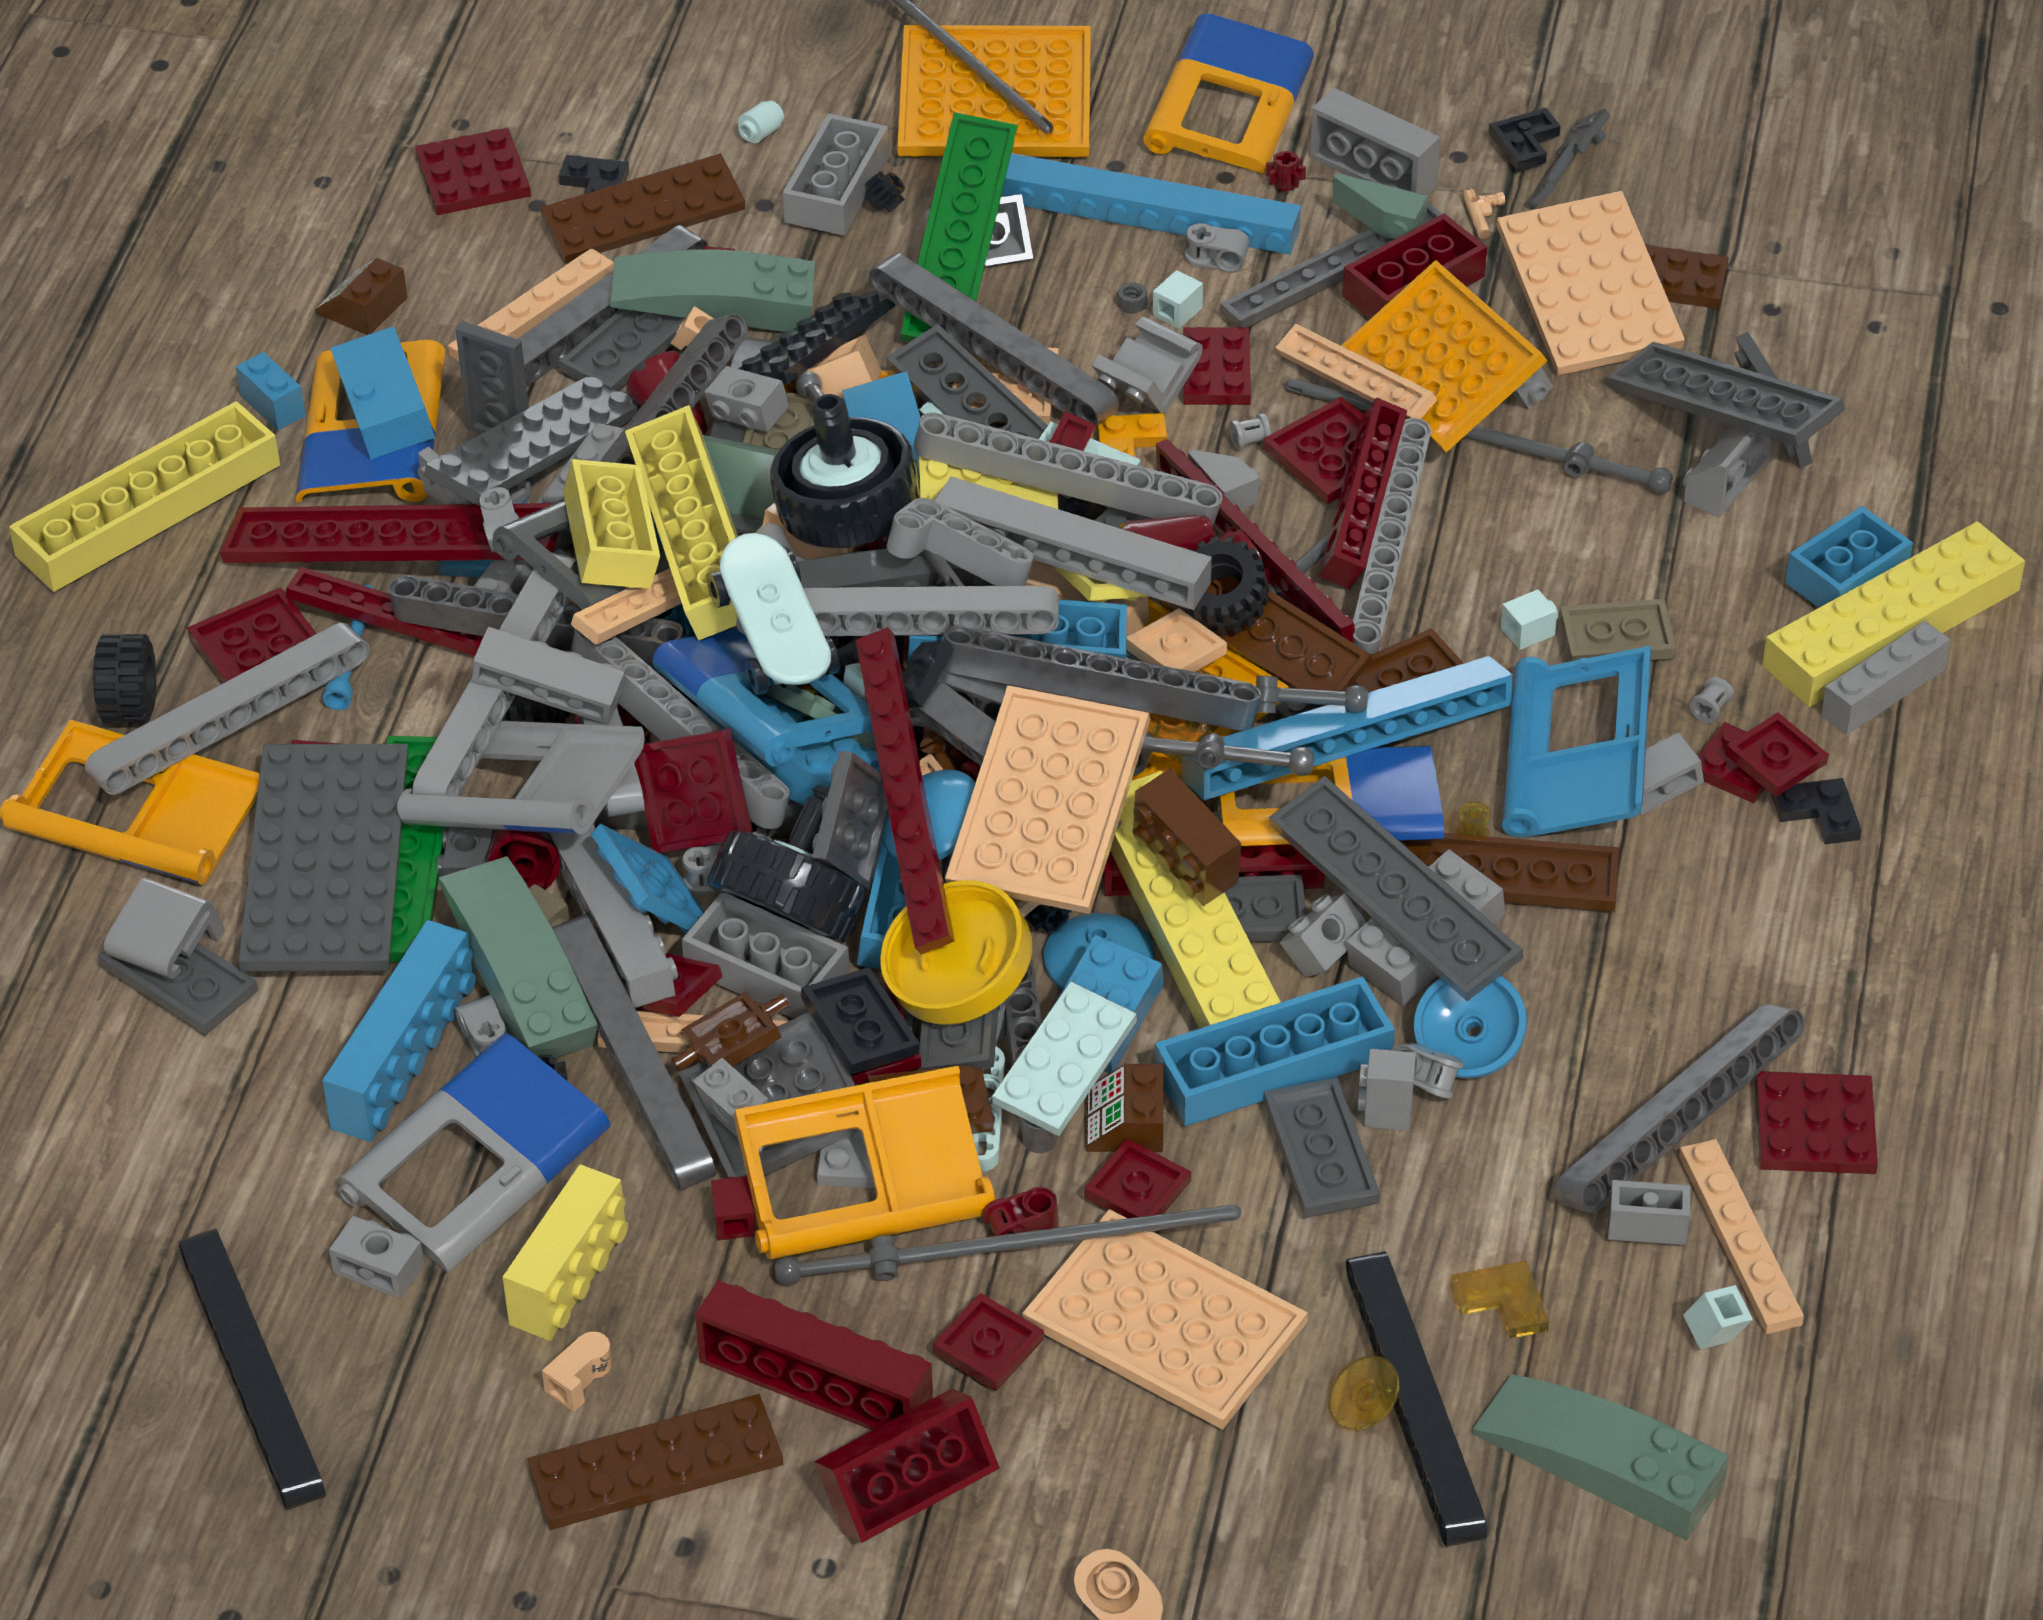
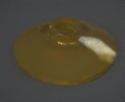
M1364 1356L1345 1366L1335 1378L1329 1392L1328 1406L1335 1422L1345 1429L1360 1431L1371 1428L1382 1421L1393 1408L1399 1394L1400 1382L1395 1367L1389 1361L1379 1356Z

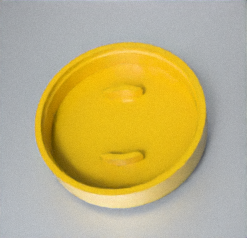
M961 880L944 884L955 942L920 954L914 946L907 906L896 916L885 935L880 956L884 980L902 1007L920 1020L933 1024H957L976 1019L1003 1003L1018 987L1027 972L1032 955V936L1026 920L1008 894L994 885L981 881Z

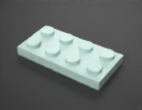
M1070 982L993 1094V1104L1060 1136L1137 1022L1136 1013Z

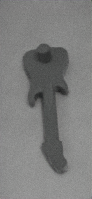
M1606 109L1599 110L1575 121L1566 142L1557 151L1560 157L1542 184L1538 186L1534 194L1527 200L1526 203L1531 209L1536 208L1556 188V184L1577 153L1583 154L1588 148L1591 139L1598 144L1606 138L1605 133L1601 130L1610 117Z

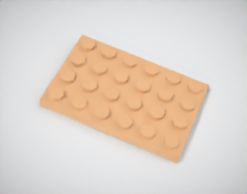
M1622 191L1497 218L1498 231L1557 376L1627 361L1652 342L1676 349L1684 348V336Z
M1007 686L946 873V883L961 880L986 882L1003 890L1010 898L1090 914L1150 723L1149 713Z
M1109 1209L1099 1222L1127 1218ZM1152 1231L1083 1240L1022 1313L1024 1319L1043 1329L1046 1336L1222 1430L1308 1322V1312Z

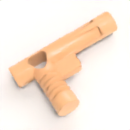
M1473 189L1464 190L1462 196L1477 235L1480 239L1485 240L1490 237L1491 233L1484 216L1492 215L1491 207L1505 205V195L1503 192L1486 196L1483 195L1482 197L1476 196Z

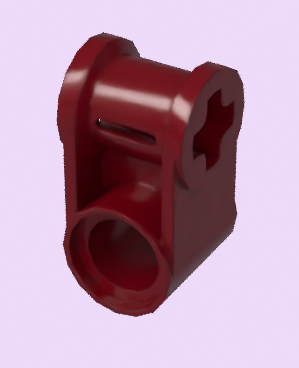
M1035 1187L1007 1198L996 1199L988 1203L981 1213L984 1222L990 1225L994 1233L993 1236L1058 1228L1059 1226L1057 1197L1052 1190L1046 1187Z

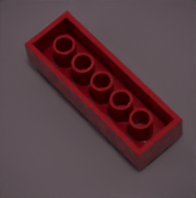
M717 1280L695 1314L700 1363L869 1430H874L933 1399L932 1363L926 1361L921 1356L907 1354L890 1347L883 1341L871 1340L858 1335L847 1327L835 1326L822 1321L811 1313H802L786 1307L775 1299H766L750 1293L739 1285H730Z

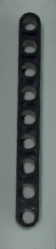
M215 1228L178 1241L183 1262L285 1509L290 1510L326 1497L325 1488L316 1463L217 1229Z
M1386 1251L1346 1259L1348 1282L1442 1542L1445 1547L1487 1539V1524L1482 1506L1390 1258Z

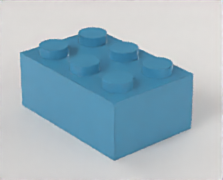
M1861 506L1789 553L1785 583L1820 608L1911 558L1913 542Z
M1094 935L1060 996L1069 983L1073 982L1136 1013L1137 1022L1104 1069L1105 1072L1111 1073L1116 1070L1164 986L1162 963Z

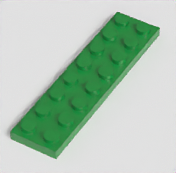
M954 112L917 264L977 302L1015 142L1017 125ZM906 311L900 340L910 342L932 327Z
M387 736L386 744H408L409 756L406 789L413 788L415 777L438 737ZM404 822L402 824L390 962H400L426 921H433L439 885L437 861L438 856L444 853L443 831L447 827L408 825Z

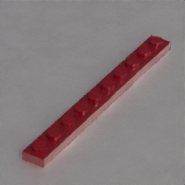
M1168 439L1156 443L1158 471L1210 484L1221 492L1222 502L1213 527L1221 535L1232 526H1235V532L1239 529L1242 530L1260 553L1264 569L1267 568L1270 575V584L1289 603L1353 643L1355 625L1350 616L1344 615L1335 606L1333 600L1329 596H1325L1316 587L1314 581L1310 577H1306L1297 568L1295 562L1291 558H1287L1278 549L1276 543L1271 539L1269 540L1259 530L1257 524L1254 521H1250L1241 512L1238 505L1232 503L1222 493L1218 485H1213L1205 477L1201 468L1195 467L1187 459L1181 449H1177Z
M886 627L855 641L914 946L920 954H924L955 942L895 636L889 627Z

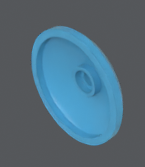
M938 770L922 775L939 860L954 852L976 784L967 774L956 770ZM888 817L883 843L890 854L898 860L890 817Z
M1110 913L1083 914L1069 919L1066 924L1050 934L1045 943L1043 954L1044 967L1048 977L1062 991L1094 935L1155 960L1153 943L1144 929L1125 917Z
M1502 976L1498 977L1469 1001L1462 998L1440 978L1423 994L1414 1017V1033L1417 1044L1452 1055L1465 1062L1463 1068L1458 1069L1457 1078H1480L1502 1069L1517 1055L1527 1032V1012L1523 1000L1515 987ZM1480 1027L1481 1032L1477 1036H1470L1469 1031L1471 1028Z

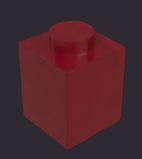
M747 1176L711 1180L717 1240L754 1237L756 1231L755 1214Z

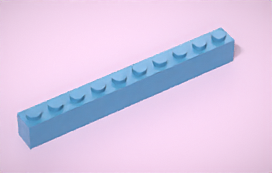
M1011 154L1002 197L1022 194L1025 207L1187 236L1188 228L1198 223L1226 229H1237L1248 236L1249 247L1289 255L1292 253L1300 232L1301 205L1018 154ZM1201 233V239H1203L1204 233Z
M1490 656L1369 692L1367 709L1361 713L1349 712L1345 709V706L1326 705L1222 738L1226 746L1291 753L1297 747H1306L1314 753V767L1511 706L1513 674ZM1182 755V781L1203 800L1293 773L1289 767L1223 760L1220 765L1213 769H1205L1199 765L1196 757Z

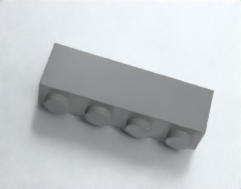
M1923 621L1826 685L1821 716L1844 734H1850L1946 669L1951 639L1928 622Z
M491 627L487 628L475 655L472 671L473 681L607 725L610 723L623 692L625 671L619 670L611 664H601L585 659L575 652H564L549 647L544 642L527 640L515 636L508 630H497Z

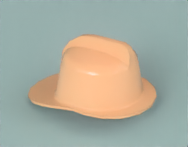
M1112 1549L1095 1550L1083 1557L1076 1567L1074 1577L1076 1593L1099 1620H1161L1163 1612L1161 1594L1155 1584L1131 1558L1120 1551Z

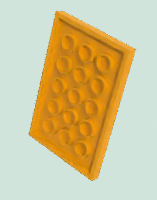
M1436 260L1341 345L1434 394L1437 401L1421 419L1427 422L1431 428L1430 438L1446 453L1547 362V359L1536 347Z

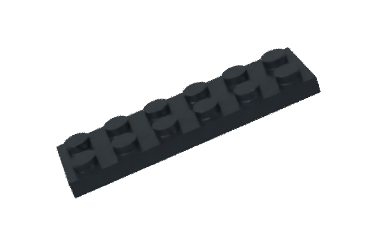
M877 291L866 292L860 296H852L849 292L838 294L832 298L833 301L817 308L813 316L797 322L796 328L778 336L779 340L775 343L762 347L758 355L742 361V366L738 369L778 379L783 384H789L800 374L807 371L894 308L895 303L885 296L879 295Z

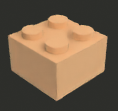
M866 335L844 343L805 372L811 371L819 375L822 381L821 391L824 395L834 394L844 400L842 390L878 380L881 368Z

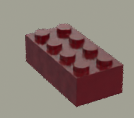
M1443 213L1344 266L1343 297L1371 319L1435 260L1467 287L1485 277L1487 246Z
M952 1388L814 1461L842 1534L861 1543L1000 1469L972 1396Z

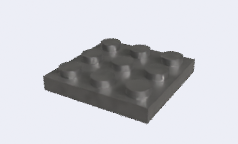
M839 750L837 762L833 764L831 769L832 782L828 797L825 798L822 804V821L819 833L815 835L813 840V858L856 881L864 890H870L889 817L882 775L853 752Z

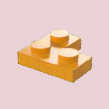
M1164 413L1112 415L1097 426L1100 443L1135 457L1134 448L1156 447V443L1167 439Z

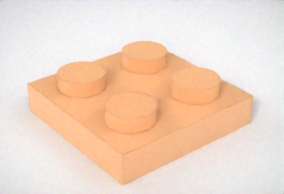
M1178 608L1126 637V649L1143 662L1196 672L1227 654V642Z

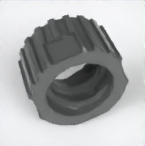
M1136 282L1122 285L1118 290V306L1122 311L1132 314L1143 311L1147 306L1146 287Z

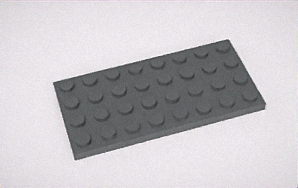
M263 744L239 953L240 971L390 970L403 824L397 812V802L402 792L406 790L409 756L408 744Z

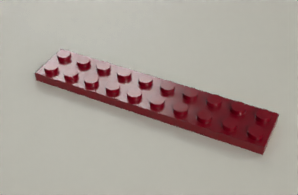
M555 503L513 504V507L518 517L522 518ZM476 504L239 507L220 551L223 563L505 560L497 552H491L483 525L484 518L481 506ZM560 532L538 542L552 553ZM519 556V557H517V558H515V559H513V560H524V559Z

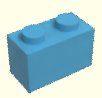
M262 352L236 366L240 396L277 431L306 416L301 386L266 353Z

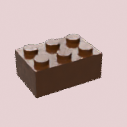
M1170 768L1135 791L1132 831L1136 841L1142 847H1148L1155 854L1161 868L1166 872L1171 871L1179 880L1183 891L1189 897H1195L1202 906H1205L1238 884L1241 842Z

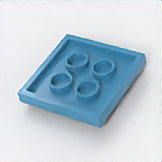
M600 824L591 833L599 846L597 852L607 863L612 865L615 870L613 876L617 882L630 892L629 900L632 905L642 913L647 911L653 913L665 924L669 922L676 924L687 934L705 911L669 858Z

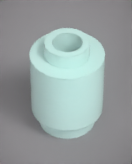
M762 101L738 118L739 133L745 140L751 143H758L780 128L784 120V113L776 102Z

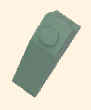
M1335 173L1333 176L1332 202L1382 237L1395 240L1425 224L1427 219V195Z

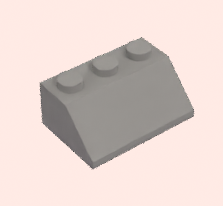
M1022 194L1001 197L985 267L1033 259ZM930 209L925 210V212L922 214L924 232L926 230Z
M1731 426L1729 430L1724 429L1712 449L1708 448L1702 455L1700 463L1695 468H1690L1687 471L1683 480V486L1686 487L1684 502L1720 518L1769 462L1773 439Z

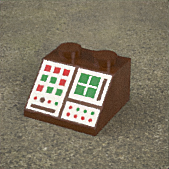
M380 258L373 259L353 271L315 309L316 314L365 335L372 334L407 299L404 268Z
M1124 1064L1095 1082L1087 1094L1086 1152H1115L1127 1138L1153 1152H1163V1064Z

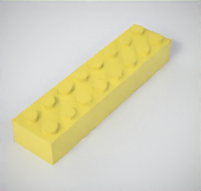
M235 401L10 525L9 530L15 556L55 592L280 466L276 435Z
M688 405L626 430L625 433L635 463L641 466L648 503L685 614L699 641L736 626L737 614L731 600L727 606L717 608L714 605L708 590L707 574L719 570L721 555L725 547L738 535L704 437Z
M1977 521L1766 636L1762 666L1804 704L1811 707L1824 699L1826 685L1923 621L1928 622L1938 631L1944 633L2020 591L2025 560Z
M1163 771L1131 781L1120 816L1122 824L1115 832L1110 851L1198 1028L1200 1029L1281 1003L1225 892L1205 906H1202L1195 897H1189L1183 891L1179 880L1171 871L1166 872L1161 868L1155 854L1148 847L1144 848L1136 841L1132 831L1135 791L1162 774Z

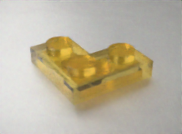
M1527 1261L1451 1275L1450 1286L1461 1315L1499 1308L1510 1338L1548 1331L1549 1320Z

